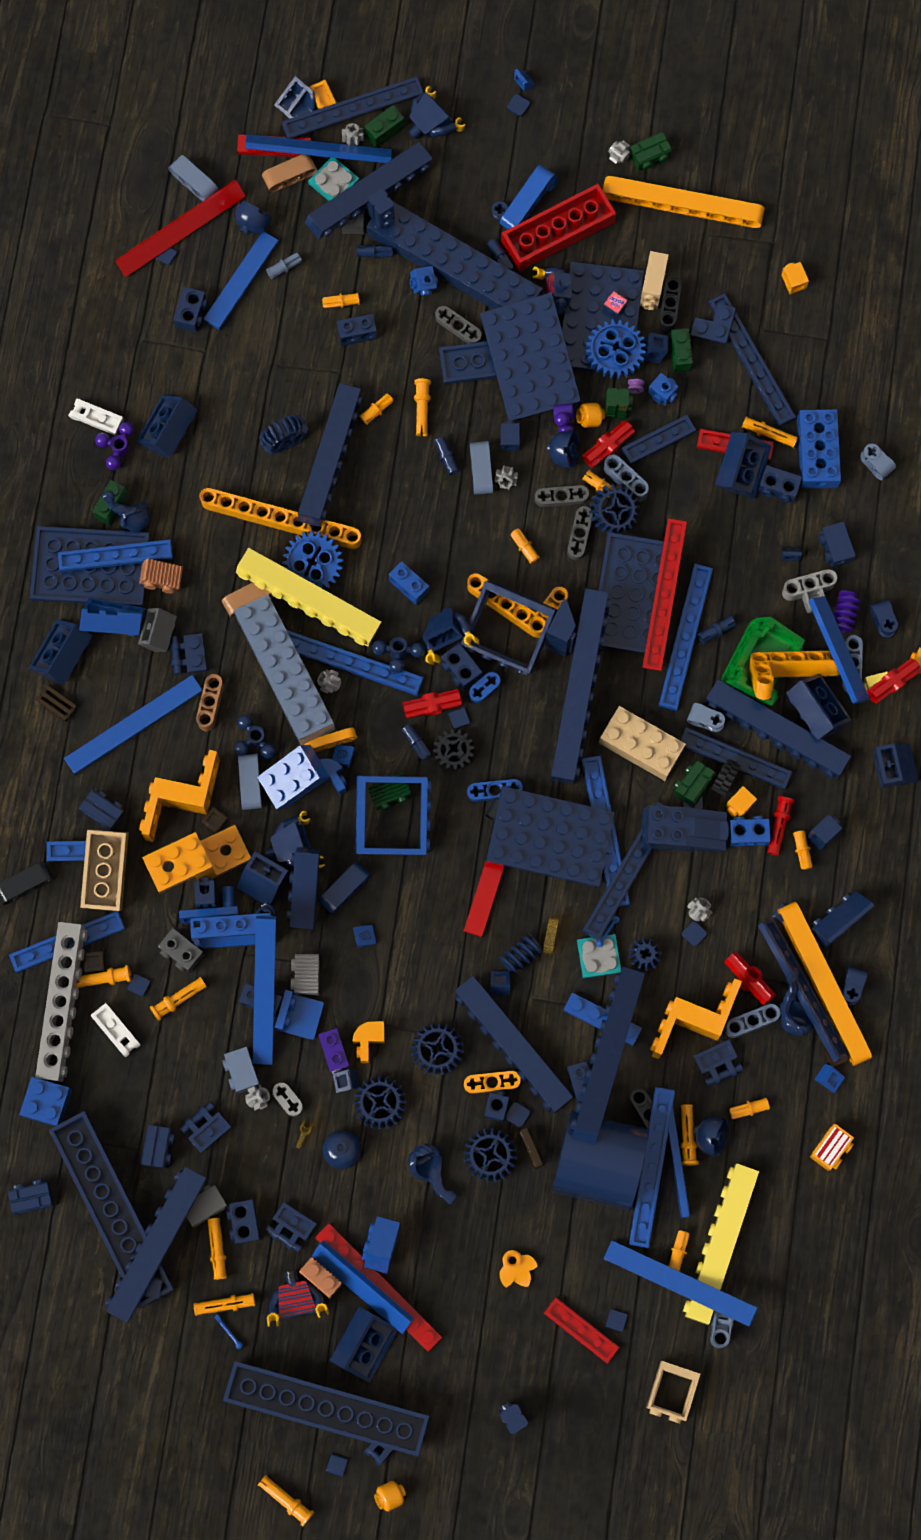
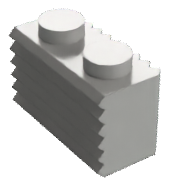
M295 954V959H291V971H295V978H291V990H294L295 995H319V954Z

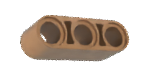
M299 155L267 169L262 173V177L269 191L276 192L313 176L317 172V168L310 155Z
M252 582L225 596L222 599V603L229 616L233 618L236 617L234 610L267 594L270 599L274 598L270 591L262 590Z
M211 674L206 678L197 712L196 721L199 728L203 731H210L214 728L224 689L221 677L216 674ZM213 681L219 682V686L217 688H211L210 683ZM209 699L215 700L212 706H206L205 703ZM208 717L211 719L210 722L206 725L202 724L201 720Z

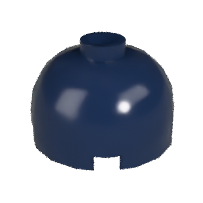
M239 201L234 213L235 222L241 227L239 231L246 235L250 233L259 234L265 231L272 217L266 212L262 215V212L259 211L260 208L245 201Z
M570 430L561 431L555 434L551 442L548 443L547 452L550 453V457L556 465L564 468H574L580 454V452H576L577 446H580L578 433Z
M712 1116L705 1118L700 1125H696L693 1135L696 1137L698 1148L707 1155L719 1156L727 1141V1138H724L725 1131L729 1132V1122L727 1119Z
M337 1130L330 1133L325 1139L322 1153L325 1161L332 1168L347 1170L359 1161L361 1144L358 1137L352 1132Z

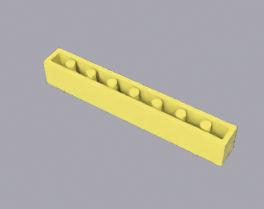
M250 548L247 549L237 566L236 573L240 578L250 580L262 590L270 591L274 597L284 599L290 606L300 608L310 617L318 618L324 625L334 627L340 634L352 637L360 645L369 646L379 629L381 621Z
M737 1163L734 1165V1168L730 1167L727 1178L730 1180L728 1186L724 1185L721 1197L724 1199L722 1205H717L714 1214L717 1220L715 1224L710 1226L708 1235L711 1238L709 1243L705 1242L702 1254L705 1256L703 1262L699 1261L695 1272L699 1274L698 1281L718 1290H721L759 1173L757 1170ZM686 1300L683 1311L686 1312L685 1317L709 1325L714 1311L693 1300Z

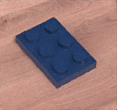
M487 341L439 347L444 385L497 378Z

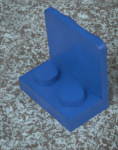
M285 990L275 1024L276 1031L314 1040L324 1003L298 996L292 991Z

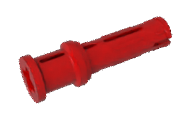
M778 796L777 799L779 803L777 811L774 812V818L776 819L767 851L768 854L775 856L779 855L786 822L791 818L789 814L791 806L795 802V800L784 796Z

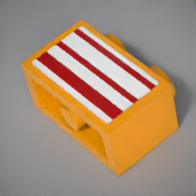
M833 1124L809 1157L828 1171L832 1168L836 1170L842 1162V1159H840L841 1155L844 1152L847 1154L854 1145L851 1143L854 1137L838 1125Z

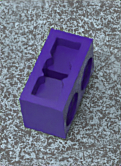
M337 1028L318 1034L330 1073L334 1074L349 1069L350 1067Z

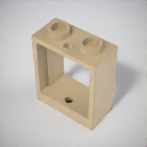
M650 251L640 306L644 309L658 310L669 254Z
M660 1361L646 1408L651 1409L650 1414L659 1417L662 1414L670 1416V1421L679 1424L681 1420L686 1421L700 1374ZM663 1371L692 1380L681 1414L653 1405Z

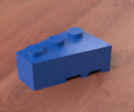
M89 598L82 608L79 630L126 634L129 636L140 635L144 624L146 608Z

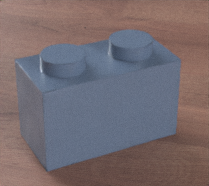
M247 1047L224 1054L225 1060H222L225 1071L230 1072L231 1078L228 1081L232 1090L235 1089L238 1094L247 1091V1089L253 1086L260 1085Z

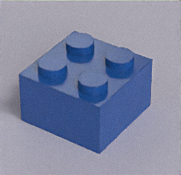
M31 1077L19 1115L41 1123L57 1126L63 1121L72 1089Z
M378 1216L375 1223L371 1222L368 1239L363 1249L362 1260H365L364 1268L388 1273L398 1238L400 1222Z

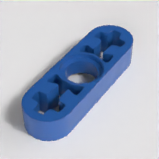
M517 779L473 783L467 789V796L473 802L490 801L494 798L499 799L500 793L492 795L489 792L492 786H498L501 790L503 785L511 788L512 784H515L516 787H519L517 790L521 791L523 786ZM487 786V796H484V792L478 793V797H474V794L470 793L473 792L474 788H477L478 791H484V787Z

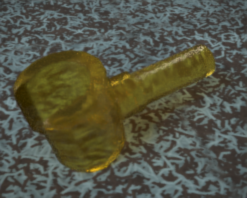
M305 1120L302 1121L300 1126L301 1134L296 1148H301L304 1138L313 1128V1123L310 1128H305Z

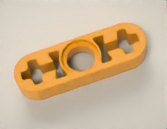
M347 728L317 737L304 745H311L313 750L317 752L357 739L354 728Z
M515 1071L470 1075L464 1080V1088L470 1094L513 1090L520 1085L521 1079ZM509 1075L517 1078L513 1086L510 1085V1082L503 1083L505 1087H500L501 1079L499 1076H503V1080L509 1079ZM489 1077H495L498 1080L496 1087L490 1088L487 1086L486 1081ZM480 1078H484L483 1085L485 1089H481V1085L475 1086L474 1090L467 1086L471 1079H474V1082L477 1083L481 1082Z

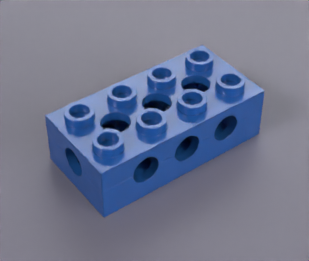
M800 410L797 417L800 476H802L800 489L838 488L841 482L837 410Z

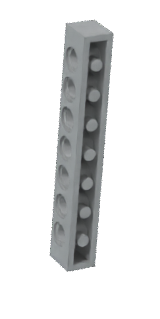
M58 922L35 1078L63 1082V1078L67 1076L66 1058L70 1056L68 1044L69 1039L73 1036L72 1019L76 1016L74 1003L79 995L77 980H80L82 975L80 962L84 959L83 942L87 939L86 927L81 924ZM74 939L75 945L69 949L67 943L69 940ZM71 958L72 965L69 968H65V961ZM68 978L69 985L63 988L62 980ZM62 997H65L66 1004L65 1006L60 1007L59 1000ZM62 1016L63 1024L58 1027L56 1025V1020L58 1017ZM56 1036H59L61 1039L58 1046L53 1044V1039ZM56 1055L58 1058L57 1064L52 1066L50 1059Z

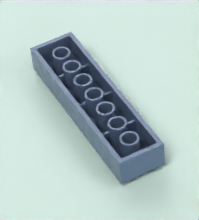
M267 594L234 610L236 619L300 745H304L317 737L334 731V723L269 595Z

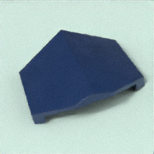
M295 76L274 105L291 119L314 111L315 92L300 78Z

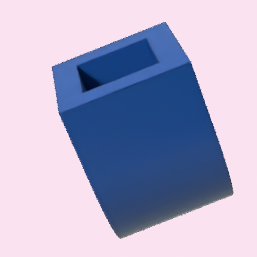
M320 759L330 776L320 785L331 780L339 795L345 793L347 783L342 775L338 776L343 772L342 766L332 759Z

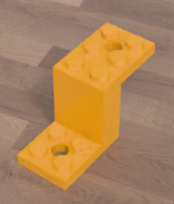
M209 750L208 755L204 756L203 766H205L204 774L201 773L198 785L200 787L156 777L154 783H150L149 794L151 796L150 800L145 803L144 812H146L145 820H141L139 829L142 831L146 841H154L162 806L205 815L208 813L220 763L217 751Z
M233 825L202 841L199 840L195 832L142 858L160 894L193 877H196L197 881H199V878L213 879L249 862L251 857L236 826ZM224 846L231 847V853L227 856L221 854V848ZM172 862L174 869L171 872L164 871L163 866L165 863Z
M734 978L732 983L728 982L722 995L725 997V1000H721L716 1013L678 997L674 1001L670 1000L665 1014L668 1015L667 1019L661 1021L657 1031L661 1033L660 1037H655L650 1049L654 1051L652 1057L657 1059L661 1057L674 1024L717 1041L722 1034L742 981Z

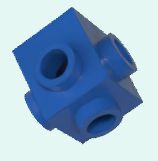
M433 266L417 268L410 272V286L414 290V294L421 293V296L432 294V290L437 288L438 279L436 274H434Z
M660 373L649 386L648 393L655 402L666 406L677 398L678 385L674 379L667 378Z

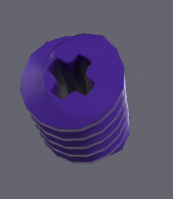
M842 590L839 591L840 597L837 598L838 604L835 605L836 611H834L833 616L840 632H853L854 629L849 625H855L856 623L851 618H857V614L853 611H859V607L855 604H861V600L857 598L858 595L856 593Z

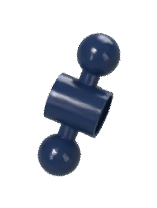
M401 637L393 638L390 645H387L382 640L375 641L372 645V650L376 655L390 652L393 660L390 662L389 667L396 674L404 670L405 665L402 660L407 657V653H411L416 658L422 657L425 653L423 644L414 643L412 646H407L406 640ZM397 647L403 648L400 651L395 650Z
M241 715L237 719V725L240 729L248 731V739L236 742L234 752L238 756L246 755L249 751V746L252 745L253 747H261L260 753L265 759L273 758L276 753L275 747L272 744L265 743L266 738L263 729L258 726L252 727L251 717ZM255 733L261 734V738L257 741L251 739Z

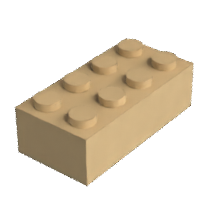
M620 706L599 740V744L666 781L686 745Z
M87 830L80 908L122 910L129 833Z

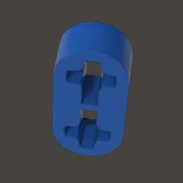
M489 672L476 682L469 691L471 701L481 703L500 686L499 675L495 672ZM488 678H495V685L490 684L486 687V685L488 684ZM482 688L484 689L481 692L482 697H474V690L478 692Z

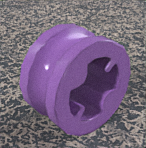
M628 380L629 387L627 389L630 393L644 392L642 387L644 385L643 380Z

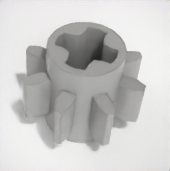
M351 123L346 126V129H342V142H346L347 145L357 146L360 141H364L363 128H359L357 124Z
M624 140L622 142L615 141L608 151L611 156L609 159L615 164L618 162L624 163L631 155L629 151L630 145Z
M504 465L501 470H496L495 482H499L500 488L509 490L512 485L516 486L518 473H514L513 467H506Z
M332 669L321 672L317 680L318 685L321 686L320 690L327 694L328 692L333 693V691H337L341 685V679L337 677L339 673Z
M696 897L687 906L690 909L689 916L695 921H705L712 914V911L709 910L711 907L710 902L702 897L699 899Z
M258 1085L247 1089L249 1094L245 1096L249 1107L254 1108L256 1111L268 1106L266 1102L270 1100V1094L266 1088Z

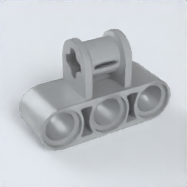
M828 569L790 579L785 583L782 595L788 601L802 598L807 613H811L812 609L808 601L815 597L825 596L824 592L834 587L837 575L833 570ZM829 577L832 583L824 582L823 578ZM811 582L814 588L806 587L805 583ZM793 587L796 593H789L787 588Z

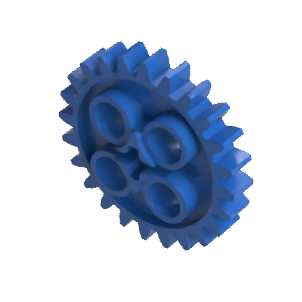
M612 319L611 325H608L604 321V327L598 324V331L593 329V336H588L589 342H586V348H588L586 355L590 356H588L587 361H593L591 368L597 366L596 373L603 371V377L607 373L610 374V379L614 375H617V378L620 379L621 374L627 377L628 371L634 374V368L639 369V363L644 362L643 356L646 354V351H644L646 344L642 343L644 342V337H639L640 330L634 332V325L629 328V322L622 325L621 320H619L618 324H615ZM612 335L615 339L609 340L607 336ZM629 342L633 346L626 347L624 346V343ZM605 351L608 355L601 356L599 352ZM621 358L624 359L625 362L618 363L616 360Z
M310 531L309 536L306 532H302L303 538L296 535L297 542L289 541L292 547H285L289 553L283 554L287 561L282 562V564L288 566L286 569L324 589L323 585L327 588L331 587L329 581L336 583L334 576H341L337 570L343 569L339 562H343L344 559L338 557L343 553L336 551L339 544L332 545L335 540L334 538L328 541V534L321 537V532L318 531L316 536H314V532ZM307 543L313 546L314 550L311 554L305 552V545ZM321 546V551L315 559L317 565L315 564L311 566L309 574L306 577L305 572L311 564L309 558H314L318 547ZM324 552L330 555L328 563L323 562L321 559V555ZM298 560L303 561L305 564V568L302 571L296 567ZM315 569L321 571V578L318 580L312 574Z

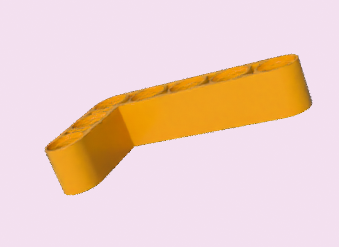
M480 574L470 575L467 583L468 591L476 598H479L484 583L488 580ZM474 581H478L481 583V585L479 587H473L471 583ZM556 587L543 603L559 609L563 600L558 601L554 596L561 594L564 596V600H568V592L563 587ZM498 594L494 598H488L486 603L535 638L540 637L548 618L547 615L538 611L535 613L528 607ZM508 602L511 604V607L505 609L501 605ZM524 613L527 615V618L521 620L517 615ZM534 624H540L542 626V629L534 630L532 626Z
M830 651L755 652L750 657L749 676L755 696L761 700H768L772 697L774 677H811L817 674H821V676H837L840 674Z

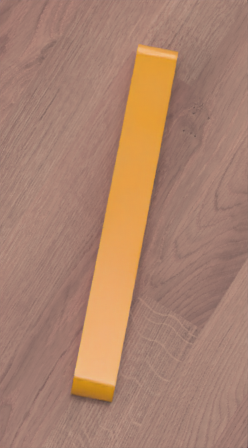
M607 176L605 178L602 190L607 199L611 201L752 228L761 227L765 210L759 204L614 176Z
M211 488L203 489L200 493L202 506L207 510L301 536L302 532H306L309 536L310 531H313L314 525L303 523L300 527L294 525L298 521V512ZM207 496L213 497V500L210 502L204 501ZM225 501L231 502V505L228 507L222 506ZM243 506L249 507V510L246 512L240 511ZM261 511H266L267 515L264 517L258 516V513ZM278 516H284L285 520L282 522L276 521V518ZM322 520L320 526L321 537L328 534V541L334 538V545L339 544V546L348 549L360 547L361 534L358 529ZM332 531H338L339 535L333 537L330 535V533ZM350 536H356L357 540L351 542L348 540V538Z
M796 902L777 909L778 914H781L784 920L782 923L832 1025L849 1053L850 1062L853 1066H856L871 1059L872 1055L800 907Z

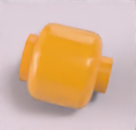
M584 403L577 409L576 419L584 428L598 427L601 425L602 420L605 419V411L601 409L598 403Z
M389 1481L377 1487L376 1494H374L377 1506L388 1512L402 1506L404 1496H406L403 1486L401 1484L398 1485L395 1481Z

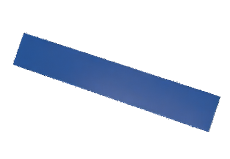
M264 231L260 234L204 317V322L218 330L221 329L279 243L278 239Z
M171 539L58 552L60 572L143 563L146 559L157 561L173 559Z
M826 597L810 599L808 602L852 703L855 704L869 700L870 698Z
M119 911L84 924L83 926L87 930V939L83 942V946L126 930ZM56 936L9 954L15 972H22L53 959ZM74 939L69 940L67 943L69 949L75 945Z
M672 1106L668 1141L680 1217L687 1218L690 1216Z
M323 1240L316 1248L312 1257L403 1334L414 1318Z

